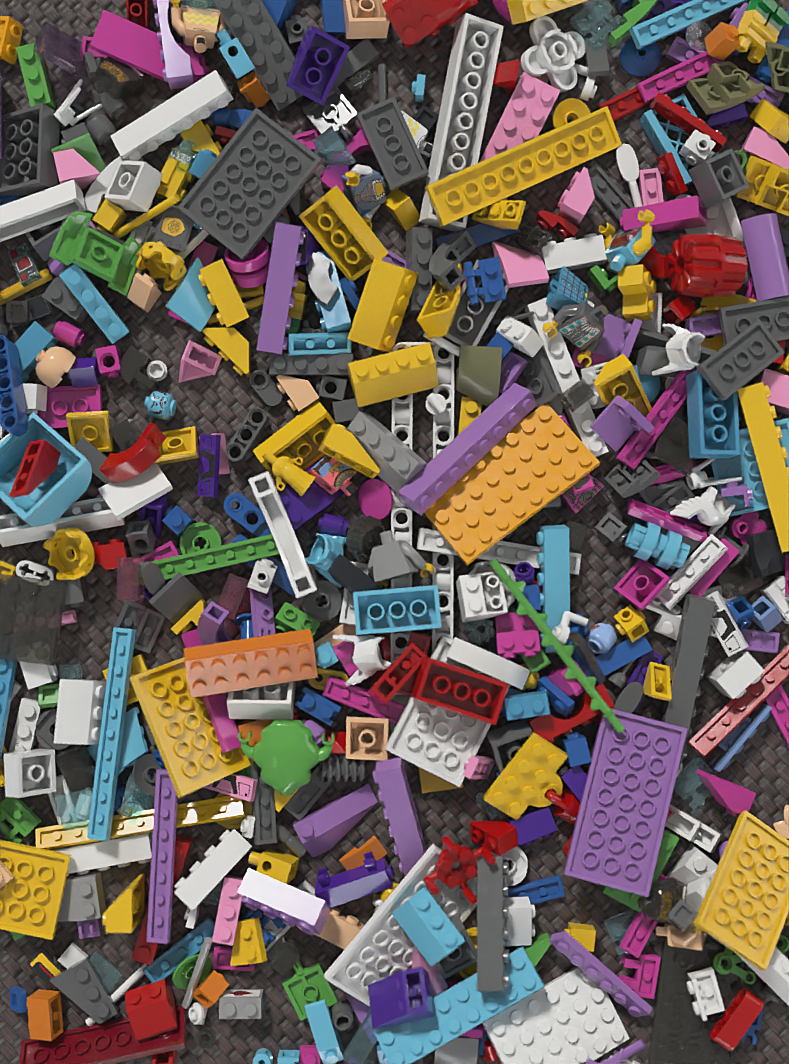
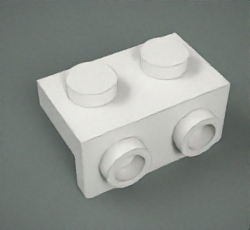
M709 967L687 973L689 981L686 984L690 995L693 994L695 1002H692L695 1014L705 1021L707 1020V1015L725 1011L713 968Z

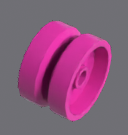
M262 237L244 261L226 248L224 256L236 285L251 288L267 282L271 250L266 239Z

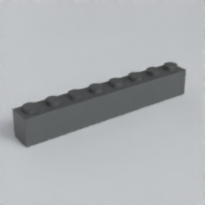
M687 593L670 670L672 699L671 701L664 700L660 722L687 728L680 758L681 764L683 757L687 755V737L690 738L692 732L690 721L691 717L694 718L696 713L695 698H698L700 694V685L698 683L700 677H703L704 665L702 664L704 657H707L709 651L707 640L713 632L711 621L712 617H715L717 613V604H715L716 601L712 598Z

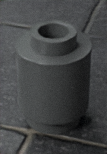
M107 87L99 93V103L111 119L120 120L126 115L128 107L116 90Z
M338 1000L337 1003L332 1005L333 1025L339 1030L348 1029L353 1022L351 1004L346 1000Z

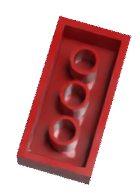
M424 656L411 697L496 725L509 684Z

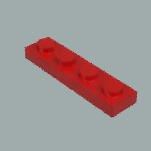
M658 92L649 106L689 135L696 129L702 134L710 136L712 141L716 143L712 149L715 153L720 150L727 140L720 131L713 130L706 125L704 120L696 118L685 107L673 102L668 95Z

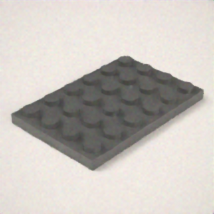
M255 108L177 208L244 261L318 168L322 159Z

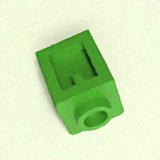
M597 265L587 273L601 293L606 290L611 292L618 286V275L609 281L606 271Z

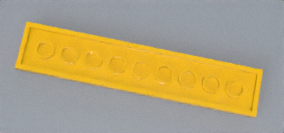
M608 106L427 185L425 188L442 227L622 146Z

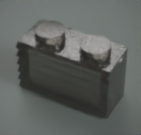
M78 744L55 756L56 764H58L62 775H64L63 778L72 794L94 784L96 766L93 765L90 759L89 750L82 744Z

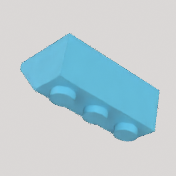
M425 886L391 913L430 966L436 964L465 941L464 937Z

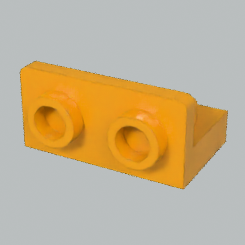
M0 16V60H5L9 64H15L17 58L16 47L20 45L23 25L10 16Z

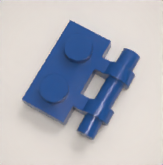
M499 257L478 260L479 269L476 270L473 269L472 262L464 263L465 271L463 275L467 280L468 290L466 292L467 297H470L471 305L479 304L478 296L484 295L485 303L506 300ZM476 277H480L482 288H476Z

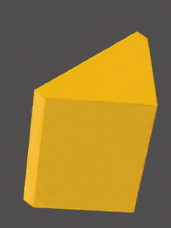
M195 426L162 432L166 439L158 449L161 455L155 461L156 463L162 465L199 458V443Z

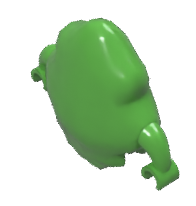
M278 719L262 730L261 740L254 747L248 743L252 737L250 730L247 739L243 738L242 730L238 734V739L241 741V749L245 756L252 759L261 768L262 781L272 786L278 794L288 796L293 794L299 787L308 784L311 780V768L330 755L335 734L332 733V740L327 741L324 732L321 740L325 745L319 749V746L312 740V730L306 727L301 720Z

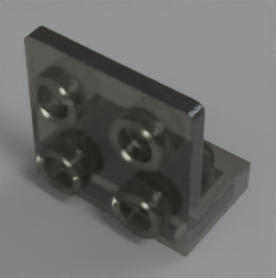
M675 416L658 437L654 453L660 460L666 461L678 473H682L687 477L691 474L694 458L689 457L688 425Z

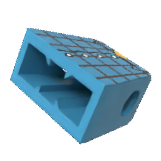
M563 266L551 278L546 299L548 306L559 311L565 305L587 302L594 307V304L587 300L588 286L566 267Z

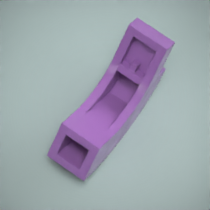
M212 601L202 612L198 621V635L202 645L234 641L225 629V620L229 611Z

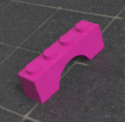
M361 125L358 128L359 132L346 142L347 147L344 151H339L336 154L332 166L325 168L320 176L321 186L327 191H330L337 185L342 193L346 195L341 176L349 172L350 163L358 154L373 152Z

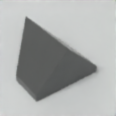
M646 346L634 352V359L639 374L652 375V371L668 366L670 362L665 347ZM675 371L655 376L675 377L677 375V372Z

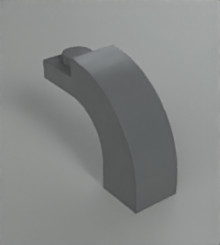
M462 229L448 243L443 242L430 259L429 270L443 290L451 292L465 279L458 264L477 247L467 230Z

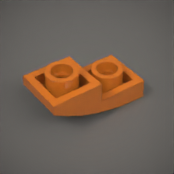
M372 836L358 849L356 847L351 849L339 861L347 871L364 865V860H366L364 857L365 853L372 851L377 861L384 857L387 851L379 840Z

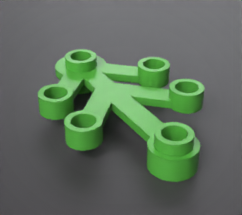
M780 935L778 938L780 945L775 947L781 953H784L789 949V940L786 936ZM727 946L724 952H720L714 957L713 965L718 973L728 974L731 972L740 977L744 983L753 984L756 977L752 971L743 970L735 965L744 961L737 954L733 955L734 951ZM722 959L725 960V965L723 967L721 966ZM748 973L750 974L749 981L746 980V975Z

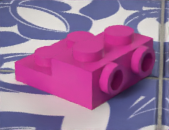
M509 612L495 616L499 656H503L504 659H513L515 655L524 654V657L537 656L536 653H541L539 629L528 614L517 615L516 612Z

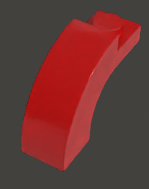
M149 423L133 446L120 453H110L100 467L101 472L111 483L123 482L138 476L160 457L161 453L158 449L166 439L165 435L156 424Z

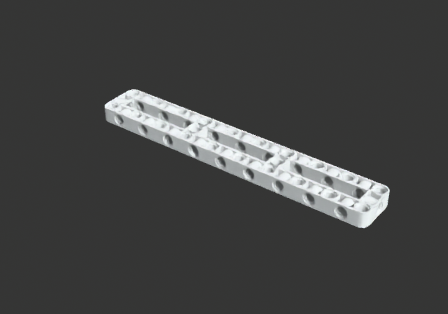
M400 342L394 346L392 352L429 342ZM430 342L438 379V387L433 388V393L438 394V392L444 390L449 394V398L446 400V410L439 415H433L434 458L454 440V354L448 351L449 357L441 359L438 356V352L446 349L434 342ZM409 394L405 400L392 399V433L396 436L399 431H405L408 438L402 442L411 450L413 394ZM441 431H445L449 435V439L445 442L440 441L437 437V434ZM391 488L393 495L391 531L394 541H406L412 546V509L405 506L400 495ZM397 514H406L407 522L405 524L397 523L395 519ZM432 524V530H437V528ZM432 552V565L434 566L432 586L438 585L439 596H446L448 604L445 607H440L441 628L432 629V654L437 646V640L441 636H445L453 641V555L445 554L448 557V563L445 566H440L437 563V557L444 553ZM412 574L391 580V589L412 587ZM412 631L391 633V664L407 647L406 645L404 648H398L395 645V640L398 637H404L408 643ZM395 693L391 699L407 705L410 697ZM390 723L392 733L395 729V724Z

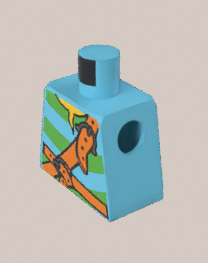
M226 29L215 35L221 45L217 51L234 80L255 68L237 37L232 40ZM229 48H233V49H234V51H235V56H234V57H232V56L229 55V53H228V49H229Z

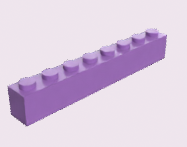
M516 383L511 385L398 491L405 506L422 515L537 406L531 390Z

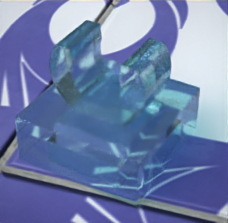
M188 139L182 141L180 146L172 148L169 157L187 165L192 164L197 156V153L191 151L194 142Z

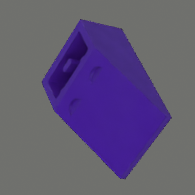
M422 966L400 971L368 985L373 1030L435 1017L429 972Z

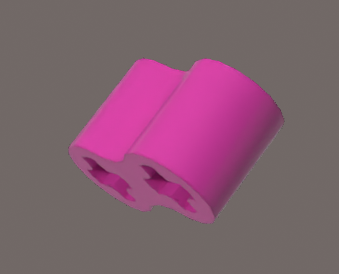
M343 641L334 646L333 649L351 677L359 669L353 662L355 644L354 642Z

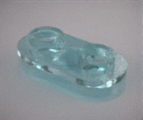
M132 774L129 776L121 806V815L131 817L133 813L137 812L138 801L136 799L138 792L141 793L134 783Z

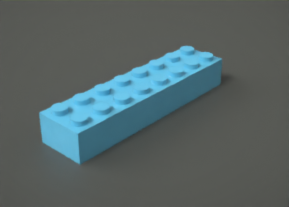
M521 947L509 954V964H505L506 973H509V987H506V992L477 991L476 973L433 998L435 1017L383 1027L375 1031L374 1034L388 1063L411 1064L543 988L545 985L525 948Z

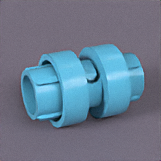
M647 522L644 526L636 523L633 524L627 536L625 546L634 549V557L647 561L651 556L655 558L654 565L666 570L671 565L678 568L683 566L687 559L690 545L681 542L682 535L670 530L663 535L660 533L661 527Z

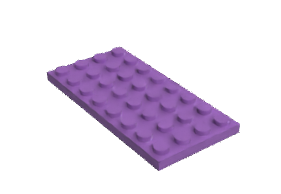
M613 709V713L625 730L618 734L602 713L564 874L648 897L687 728Z

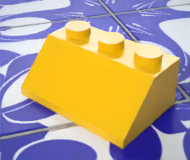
M141 873L108 907L106 912L103 913L102 922L103 925H106V933H132L143 918L145 873Z

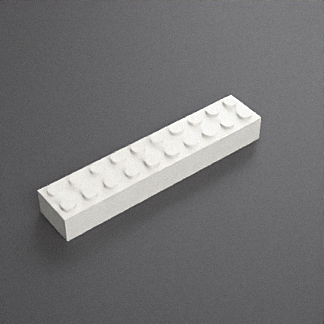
M465 13L456 22L426 186L478 163L504 27L502 25ZM425 188L419 222L453 232L465 229L468 215L441 227Z

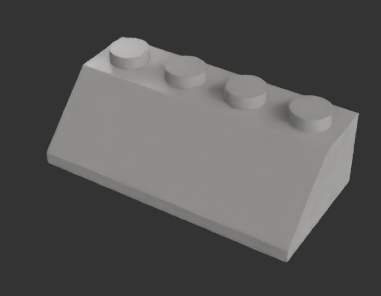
M359 411L347 428V431L354 435L380 469L378 476L397 493L427 465L421 457L371 414Z

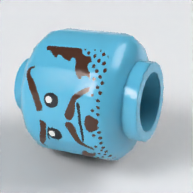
M154 391L150 397H146L144 408L147 409L150 417L167 420L170 416H174L177 402L169 393Z

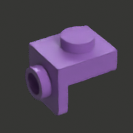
M732 482L721 486L722 497L744 494L745 506H749V501L753 500L752 488H747V483L738 484V482Z

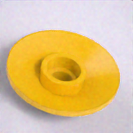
M569 98L563 100L556 106L553 113L554 128L556 129L567 124V118L574 121L590 114L589 108L579 99Z

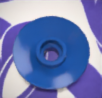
M630 38L622 46L619 58L622 68L628 74L635 77H645L656 70L661 55L659 47L655 42L637 49L633 38ZM642 51L645 53V55L640 56L638 52Z

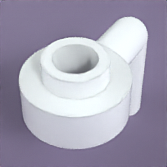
M575 63L576 73L587 76L580 99L588 101L589 98L593 99L597 86L594 85L596 76L588 77L587 67Z
M565 611L561 623L553 628L552 633L561 645L564 646L570 633L569 622L572 621L586 626L587 618Z

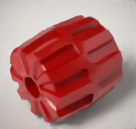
M715 234L682 235L672 244L673 252L668 254V264L670 265L668 278L672 280L671 289L678 291V294L703 298L729 297L734 295L736 290L740 289L743 285L748 267L747 253L738 239Z

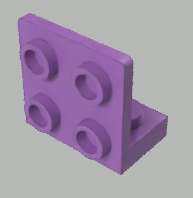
M611 314L605 316V331L595 353L611 359L624 354L628 359L642 321L634 318L632 322H627Z
M617 395L592 423L590 428L614 451H618L635 430L640 431L643 429L650 433L654 426L630 402Z

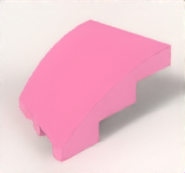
M492 241L494 256L499 257L501 272L505 276L507 288L548 283L549 275L539 255Z

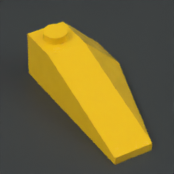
M435 282L417 318L429 339L442 337L448 333L460 301L461 282L451 292L443 290L438 282Z
M622 354L603 366L593 383L601 401L608 406L618 395L630 402L646 417L652 407L635 369L627 357Z

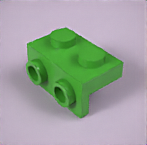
M287 602L284 603L274 619L275 632L278 634L310 629L313 638L320 625L319 621Z

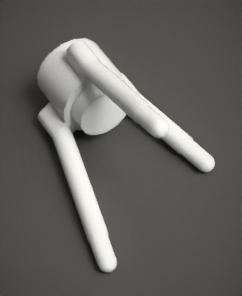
M82 79L77 82L63 104L53 114L65 127L68 124L73 127L81 119L102 108V105L98 104L77 117H73L75 112L69 106L81 91Z
M709 458L700 465L691 468L692 473L686 475V481L689 488L694 490L706 486L742 481V477L715 480L714 477L708 478L707 474L700 470L716 460Z

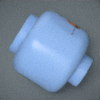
M604 623L595 624L586 635L587 647L596 654L607 653L617 641L614 628Z

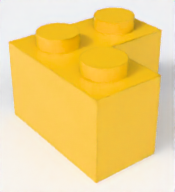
M643 264L623 267L618 271V288L623 294L622 315L627 322H632L634 318L641 321L652 320V312L656 310L655 300H653V293H656L655 280H652L650 272H647Z

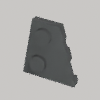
M682 479L650 485L639 492L648 505L668 513L676 509L675 506L681 504L682 501L695 497Z

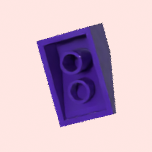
M308 26L298 48L286 86L324 105L350 46L314 26Z
M315 481L311 483L302 496L288 483L281 492H278L294 531L300 529L344 494L341 489H338L331 495Z

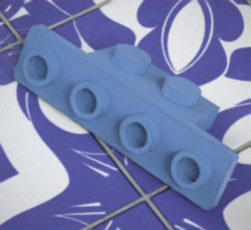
M763 703L751 718L747 717L718 745L724 751L712 764L711 767L714 770L720 772L729 766L732 756L738 754L743 749V743L746 739L754 736L757 731L756 727L770 716L772 708L769 705Z

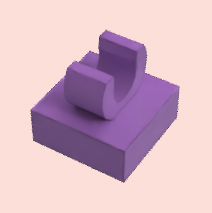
M100 918L77 921L79 939L100 936L102 934Z

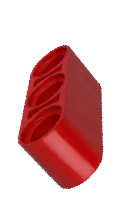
M743 988L713 1027L710 1038L727 1051H732L761 1012L764 1002L749 990Z

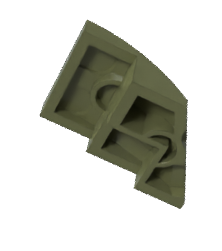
M766 42L773 90L789 94V47Z
M730 61L712 64L706 77L689 80L686 87L704 112L712 114L747 101L762 92L766 86L762 82L756 84L749 79L748 73L740 70Z
M459 346V367L456 369L455 390L487 407L498 399L502 347Z

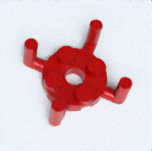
M444 836L442 843L445 849L438 855L440 858L437 863L435 862V872L425 876L423 881L433 895H437L440 891L435 884V881L438 879L449 888L459 886L470 904H475L477 897L468 887L467 881L477 874V858L483 856L490 865L496 862V858L485 846L471 851L467 846L454 844L448 836ZM455 862H460L457 868L451 869Z

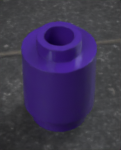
M325 513L324 517L320 516L317 528L321 529V534L345 537L349 521L344 520L343 517Z

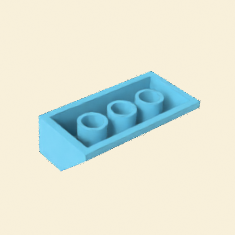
M438 585L353 592L356 635L441 628Z

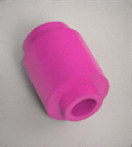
M58 321L52 333L58 341L77 348L78 345L81 346L86 337L82 328L66 321Z

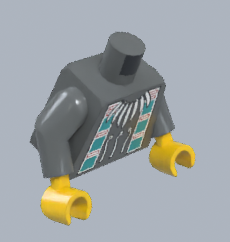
M587 302L565 305L552 318V323H545L542 329L549 338H554L558 330L581 351L585 349L584 353H580L577 356V361L580 364L584 358H587L584 366L589 367L592 363L589 356L591 353L594 354L604 334V317L608 315V311L602 304L595 309Z

